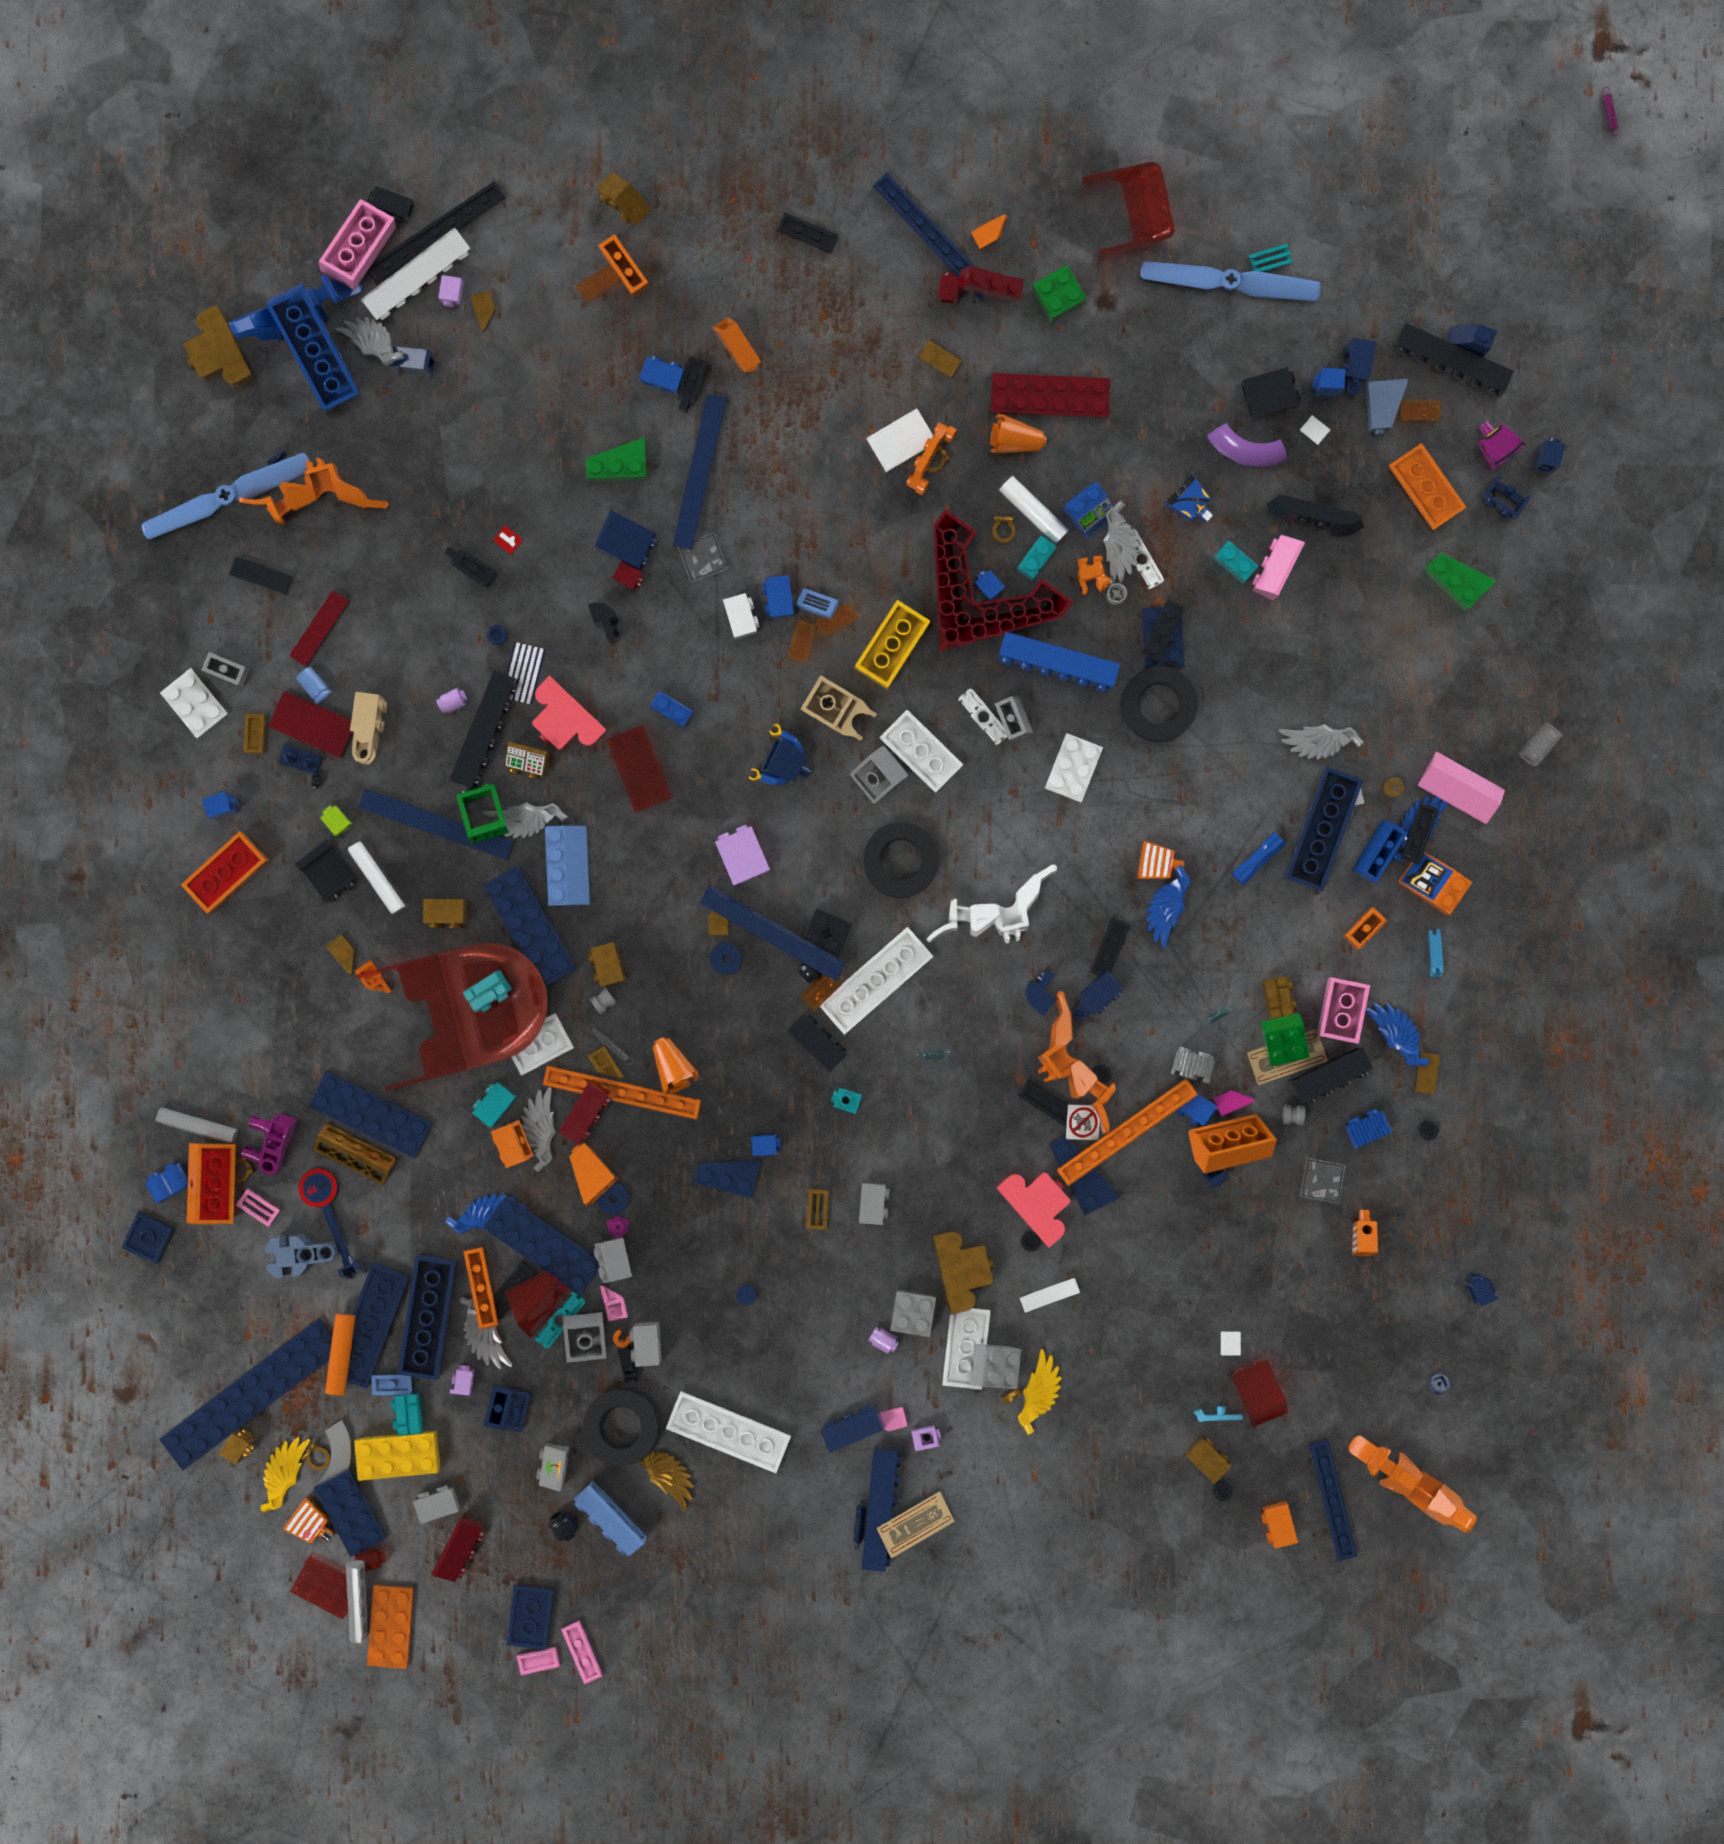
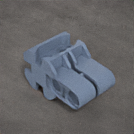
M303 1233L289 1236V1245L286 1242V1235L272 1238L265 1246V1254L275 1253L276 1261L266 1264L267 1272L275 1278H283L285 1275H290L289 1267H292V1277L307 1273L313 1263L328 1262L340 1255L336 1242L311 1244V1240ZM327 1247L331 1249V1256L326 1254ZM307 1249L312 1253L311 1258L306 1255Z

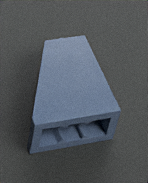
M1408 379L1373 381L1365 385L1369 432H1375V435H1382L1392 428L1408 384Z

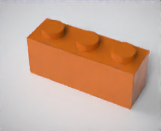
M615 234L598 245L601 253L633 299L650 288L648 281Z

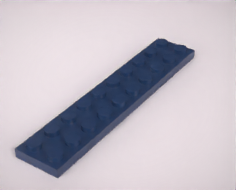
M317 1319L161 1437L159 1440L182 1471L328 1362L332 1335L321 1320Z

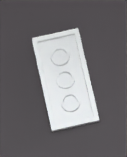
M908 710L879 737L935 793L963 766Z
M972 1308L967 1312L950 1315L942 1385L982 1390L981 1386L971 1384L975 1344H987L990 1310Z

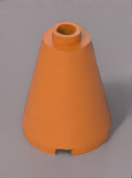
M1004 414L996 416L999 420L997 424L993 423L990 437V445L994 446V449H991L992 453L1040 451L1042 447H1045L1046 436H1044L1043 431Z
M663 1037L654 1042L655 1045L652 1047L662 1090L665 1095H667L668 1091L671 1094L681 1091L691 1085L689 1081L694 1079L696 1082L700 1078L696 1069L670 1039Z

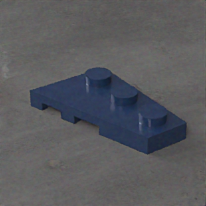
M761 1160L699 1163L694 1183L751 1198Z

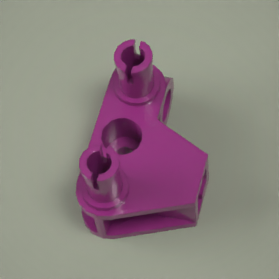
M278 1113L272 1120L267 1121L252 1115L248 1127L260 1130L265 1134L262 1151L245 1145L241 1158L257 1162L259 1169L266 1175L278 1174L282 1167L286 1150L294 1135L297 1119Z

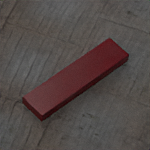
M332 590L289 656L307 667L349 604V601Z

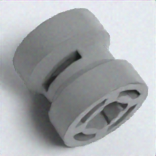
M1120 583L1112 584L1106 593L1107 601L1112 605L1121 604L1127 596L1125 586Z
M606 987L601 990L598 996L594 995L590 998V1001L600 1014L606 1012V1008L609 1006L613 1007L617 1004Z
M1284 1104L1283 1124L1296 1123L1297 1125H1304L1305 1106L1298 1105L1297 1107H1292L1291 1105Z

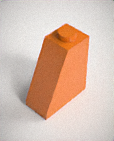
M727 317L712 327L744 373L747 371L752 372L758 367L757 364L761 362L734 320Z
M583 1143L582 1145L578 1144L575 1146L569 1157L582 1200L585 1205L591 1206L619 1179L587 1144Z

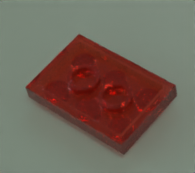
M309 1555L290 1592L343 1620L348 1611L346 1574Z

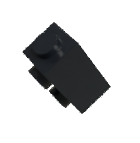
M375 186L374 191L370 192L368 197L370 205L392 216L396 222H409L415 206L413 199Z

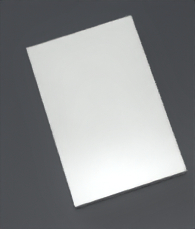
M915 409L867 437L866 440L887 473L923 452L927 439H931L933 434L918 409Z
M556 1013L545 1018L543 1027L535 1040L522 1052L512 1057L521 1076L574 1048ZM515 1034V1035H513V1036H511V1037H509V1038L503 1040V1042H506V1041L512 1039V1038L515 1037L517 1034Z

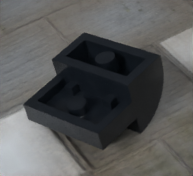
M604 603L588 604L595 626L597 628L604 627L610 644L617 643V637L620 634L615 622H618L619 619L614 610Z

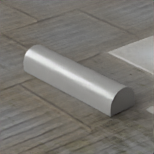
M163 1107L159 1109L156 1117V1122L229 1144H235L238 1129Z
M354 1560L346 1563L349 1636L351 1642L362 1643L368 1635L365 1566L363 1560Z

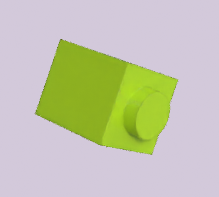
M336 805L334 807H327L322 812L323 816L320 817L336 837L342 835L353 825Z

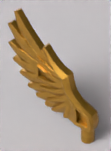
M652 1451L646 1458L637 1462L648 1471L650 1482L659 1486L665 1494L669 1492L684 1511L687 1510L684 1497L689 1501L693 1499L686 1487L693 1488V1485L686 1479L691 1478V1475L682 1472L686 1471V1467L678 1465L681 1463L680 1460H674L675 1457L668 1456L667 1452L663 1453L660 1451L654 1453Z

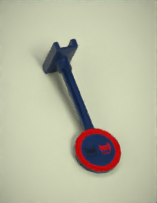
M316 1168L309 1170L299 1181V1196L310 1207L322 1208L343 1259L344 1267L337 1270L340 1277L351 1280L353 1279L351 1275L356 1274L355 1271L363 1274L367 1273L365 1266L355 1262L353 1256L350 1255L330 1207V1203L337 1195V1180L332 1173L325 1169Z

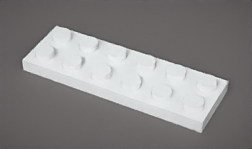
M907 927L823 1000L819 1006L845 1035L934 956Z
M682 1391L666 1426L667 1430L774 1473L778 1470L791 1438L789 1434Z

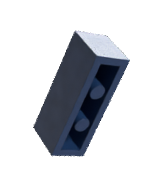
M868 1404L860 1408L861 1412L856 1414L849 1412L841 1416L842 1419L837 1422L833 1419L824 1423V1427H822L820 1432L829 1453L883 1431L886 1426L877 1405L871 1407Z

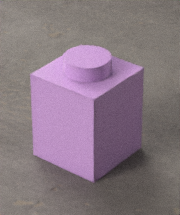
M442 275L438 299L444 306L455 307V305L461 304L464 285L462 278Z

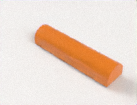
M483 1247L463 1251L479 1330L499 1326Z
M335 1313L325 1386L326 1394L343 1396L346 1393L356 1315Z

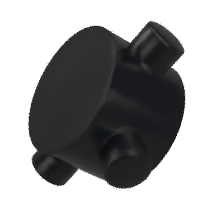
M318 772L312 775L311 785L316 790L321 786V775Z

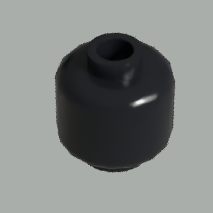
M558 1511L549 1518L548 1528L556 1540L569 1541L575 1537L578 1525L569 1512Z

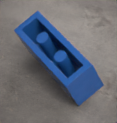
M1382 820L1351 871L1366 881L1377 883L1407 835V832L1393 822Z

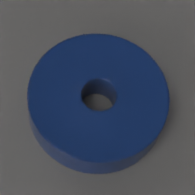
M721 943L714 947L710 954L711 966L720 974H732L741 965V953L733 944ZM724 955H728L730 958L726 963L722 961Z
M614 1183L597 1199V1203L604 1213L617 1215L627 1208L629 1194L624 1186ZM611 1195L616 1196V1202L613 1203L610 1201Z

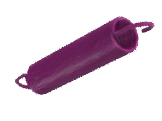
M1609 93L1603 95L1610 130L1613 133V130L1619 128L1612 95Z

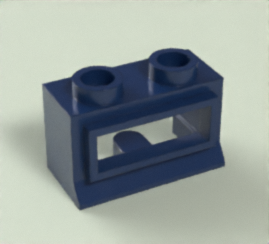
M1497 476L1482 496L1485 499L1484 503L1490 508L1496 507L1501 510L1500 514L1506 519H1515L1531 497L1528 495L1525 498L1515 492L1517 489L1514 486H1506L1499 481L1501 477ZM1495 489L1517 504L1515 510L1513 511L1491 496L1492 490Z
M1479 1272L1468 1276L1469 1279L1464 1281L1473 1303L1478 1302L1480 1306H1484L1499 1299L1494 1294L1496 1291L1491 1279L1484 1277L1483 1274Z

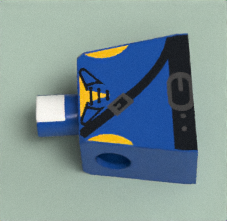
M1193 475L1165 503L1166 507L1189 522H1192L1198 516L1207 523L1214 515L1206 508L1211 498Z

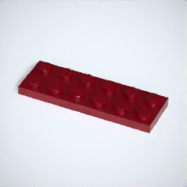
M992 373L990 413L1108 418L1110 378Z

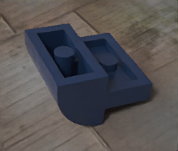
M494 1385L483 1426L521 1433L531 1394L510 1389V1387Z

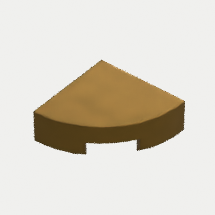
M1017 1387V1389L1002 1395L1001 1399L1007 1405L1014 1398L1019 1397L1021 1392Z

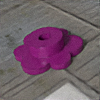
M615 1216L614 1219H610L607 1222L609 1227L608 1233L610 1235L614 1234L615 1238H622L623 1234H627L629 1231L627 1228L629 1221L626 1218L621 1219L620 1216Z

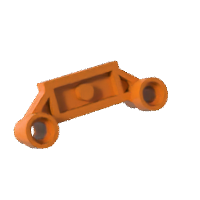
M939 422L935 427V434L931 439H927L923 448L925 449L923 455H919L915 461L914 475L911 474L906 482V485L915 489L916 493L923 496L930 482L923 479L929 465L942 441L952 443L958 429L952 426L948 427Z

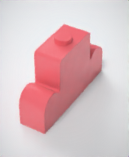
M550 675L536 689L535 697L537 701L547 707L533 720L532 725L542 733L539 737L547 745L551 742L558 750L563 751L578 735V739L583 745L591 747L597 744L608 732Z
M1042 1172L1026 1187L1022 1176L1019 1174L1009 1175L996 1188L1050 1248L1065 1232L1064 1224L1059 1219L1054 1218L1070 1203V1199L1062 1191L1065 1187L1057 1179L1053 1181L1046 1172Z

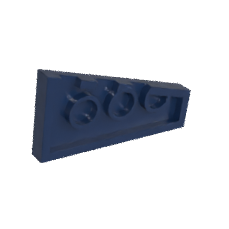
M1066 1136L1049 1144L1060 1167L1081 1153L1070 1139H1066ZM1095 1168L1070 1185L1084 1215L1120 1198Z

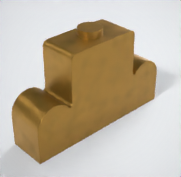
M214 305L199 313L196 317V325L203 333L184 343V347L190 357L187 361L192 370L196 369L198 375L204 381L222 373L224 380L233 387L241 386L255 379L220 308Z
M948 1232L933 1236L950 1315L967 1312L974 1307L976 1298L970 1290L988 1287L993 1283L991 1271L994 1270L992 1260L988 1259L985 1246L983 1245L960 1250L962 1238L958 1233Z

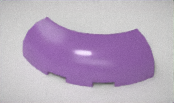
M1227 423L1207 436L1212 445L1222 455L1241 465L1268 467L1287 460V453L1281 439L1264 444L1249 442L1236 435Z

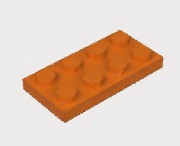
M1422 443L1388 466L1432 530H1435L1466 508Z
M373 1586L367 1666L408 1668L413 1587Z

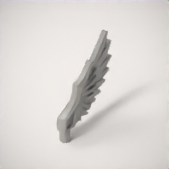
M356 317L357 324L344 321L348 328L339 327L335 329L338 333L352 339L351 343L359 347L364 355H375L381 359L384 365L393 364L397 360L404 359L402 351L393 352L390 345L392 340L390 333L387 332L385 327H382L381 323L377 325L374 319L370 322L368 317H365L364 321Z
M1121 500L1106 513L1108 534L1103 540L1107 551L1106 561H1110L1109 578L1112 579V584H1114L1117 575L1119 583H1123L1125 568L1128 574H1132V564L1137 565L1135 557L1139 555L1135 549L1139 547L1135 542L1137 537L1133 535L1135 530L1132 529L1131 525L1125 523L1126 520L1119 513L1126 506Z
M1323 724L1318 727H1303V730H1278L1281 734L1290 737L1282 739V743L1298 745L1290 749V752H1301L1299 757L1308 755V759L1316 756L1317 760L1322 756L1326 759L1329 754L1334 756L1341 747H1344L1351 740L1357 747L1363 743V740L1351 727L1334 730Z
M526 802L520 806L506 807L507 810L503 812L509 833L504 836L507 838L513 835L515 839L521 834L522 838H525L527 835L532 836L534 833H539L540 830H543L546 823H549L555 816L561 822H564L568 816L554 803L543 807H535ZM482 811V814L487 817L494 818L493 820L486 821V824L499 821L497 811Z
M552 1087L547 1089L544 1097H542V1091L538 1090L535 1105L532 1099H528L529 1110L524 1107L523 1110L526 1117H521L525 1124L521 1126L525 1131L531 1149L534 1150L533 1153L539 1159L533 1166L537 1172L553 1160L551 1141L557 1132L554 1128V1112H550Z
M461 1296L460 1304L469 1306L463 1330L466 1332L465 1339H468L467 1345L470 1346L472 1344L471 1353L476 1351L477 1360H481L482 1357L487 1366L490 1364V1357L499 1369L502 1368L500 1360L511 1367L513 1364L501 1346L503 1341L498 1334L497 1326L479 1330L473 1298Z

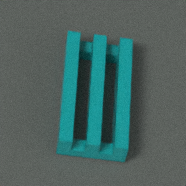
M1287 243L1249 255L1253 271L1266 272L1293 263ZM1284 250V253L1255 261L1256 258ZM1283 257H1286V259H1287V260H1284V261H1281V262H1278V263H1275V264H1271V265H1268V266H1265V267H1262V268H1258V269H1257V265L1264 264V263H1267V262H1270V261H1274V260H1277V259H1280V258H1283Z

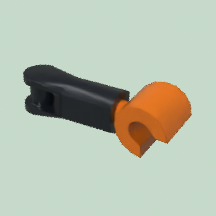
M619 1327L613 1333V1341L616 1346L620 1347L617 1350L625 1383H627V1380L632 1379L637 1381L635 1365L631 1361V1346H628L630 1335H627L624 1340H620L618 1338L621 1334ZM632 1366L633 1371L625 1373L624 1368Z

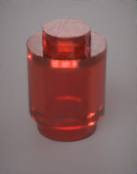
M379 1548L360 1551L359 1554L355 1555V1560L363 1561L365 1571L382 1568V1564L385 1563V1554L383 1551L380 1552Z

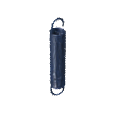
M862 1499L861 1506L856 1507L853 1542H856L855 1550H857L858 1544L862 1542L865 1507L862 1506Z

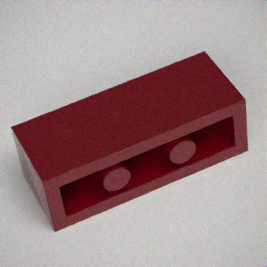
M968 266L961 269L958 289L1008 302H1015L1021 299L1024 279Z
M590 1080L558 1133L577 1145L581 1140L585 1142L591 1132L588 1130L591 1123L595 1125L601 1116L598 1114L601 1107L605 1109L611 1098L608 1096L611 1091Z

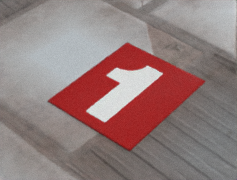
M505 525L493 541L511 555L523 539Z

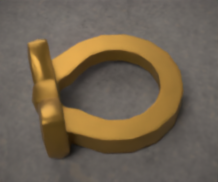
M941 445L936 452H940L943 456L940 465L935 468L928 467L927 471H940L944 467L945 462H950L949 456Z
M994 517L995 524L993 525L992 534L995 540L1001 543L1011 541L1016 532L1013 524L1014 517ZM1002 521H1006L1012 530L1011 535L1005 539L998 537L996 529Z
M235 1159V1164L245 1163L248 1167L245 1176L235 1178V1182L246 1181L250 1174L256 1172L248 1159Z
M314 1442L301 1459H306L311 1469L320 1471L329 1465L331 1456L326 1448L319 1447ZM312 1451L323 1452L326 1455L325 1464L322 1466L314 1465L311 1461L310 1453Z

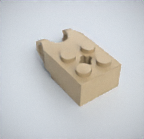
M821 675L800 708L842 735L853 736L860 741L863 737L853 729V717L859 713L871 715L874 718L877 713L867 707L863 700ZM831 697L832 706L825 708L822 702L823 698Z
M355 692L350 731L354 733L352 755L355 761H358L360 764L370 765L376 758L380 733L384 731L382 716L386 714L387 702H384L385 698L377 694ZM367 749V756L361 759L362 750Z

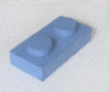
M398 1374L372 1375V1395H405L413 1393V1379L411 1376Z

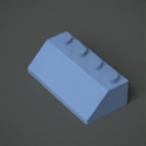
M545 827L548 906L590 905L587 827Z
M593 1480L574 1497L576 1501L574 1503L581 1512L585 1511L589 1515L588 1519L594 1526L599 1525L603 1529L602 1534L609 1541L612 1539L617 1544L615 1547L622 1555L626 1554L629 1557L645 1543L647 1536Z

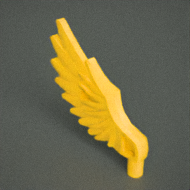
M1040 1349L1035 1373L1031 1372L1029 1382L1023 1390L1025 1403L1021 1413L1018 1415V1420L1027 1435L1034 1432L1030 1422L1038 1418L1039 1415L1045 1414L1047 1410H1051L1050 1405L1055 1404L1053 1399L1059 1397L1058 1394L1054 1393L1061 1388L1060 1385H1057L1062 1379L1060 1376L1057 1377L1059 1367L1056 1366L1051 1372L1053 1356L1049 1355L1046 1362L1043 1349Z
M297 1437L289 1449L288 1441H284L281 1450L279 1447H276L275 1456L274 1454L270 1455V1462L266 1463L267 1469L264 1470L266 1476L263 1477L264 1485L268 1489L269 1503L260 1506L263 1513L279 1509L283 1506L287 1490L297 1483V1475L303 1464L300 1462V1459L311 1442L310 1439L305 1440L298 1446L300 1438Z

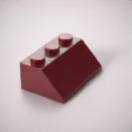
M463 1515L457 1522L431 1575L455 1582L458 1577L462 1579L467 1569L464 1567L466 1561H471L476 1552L473 1549L475 1543H480L485 1534L482 1531L484 1525Z

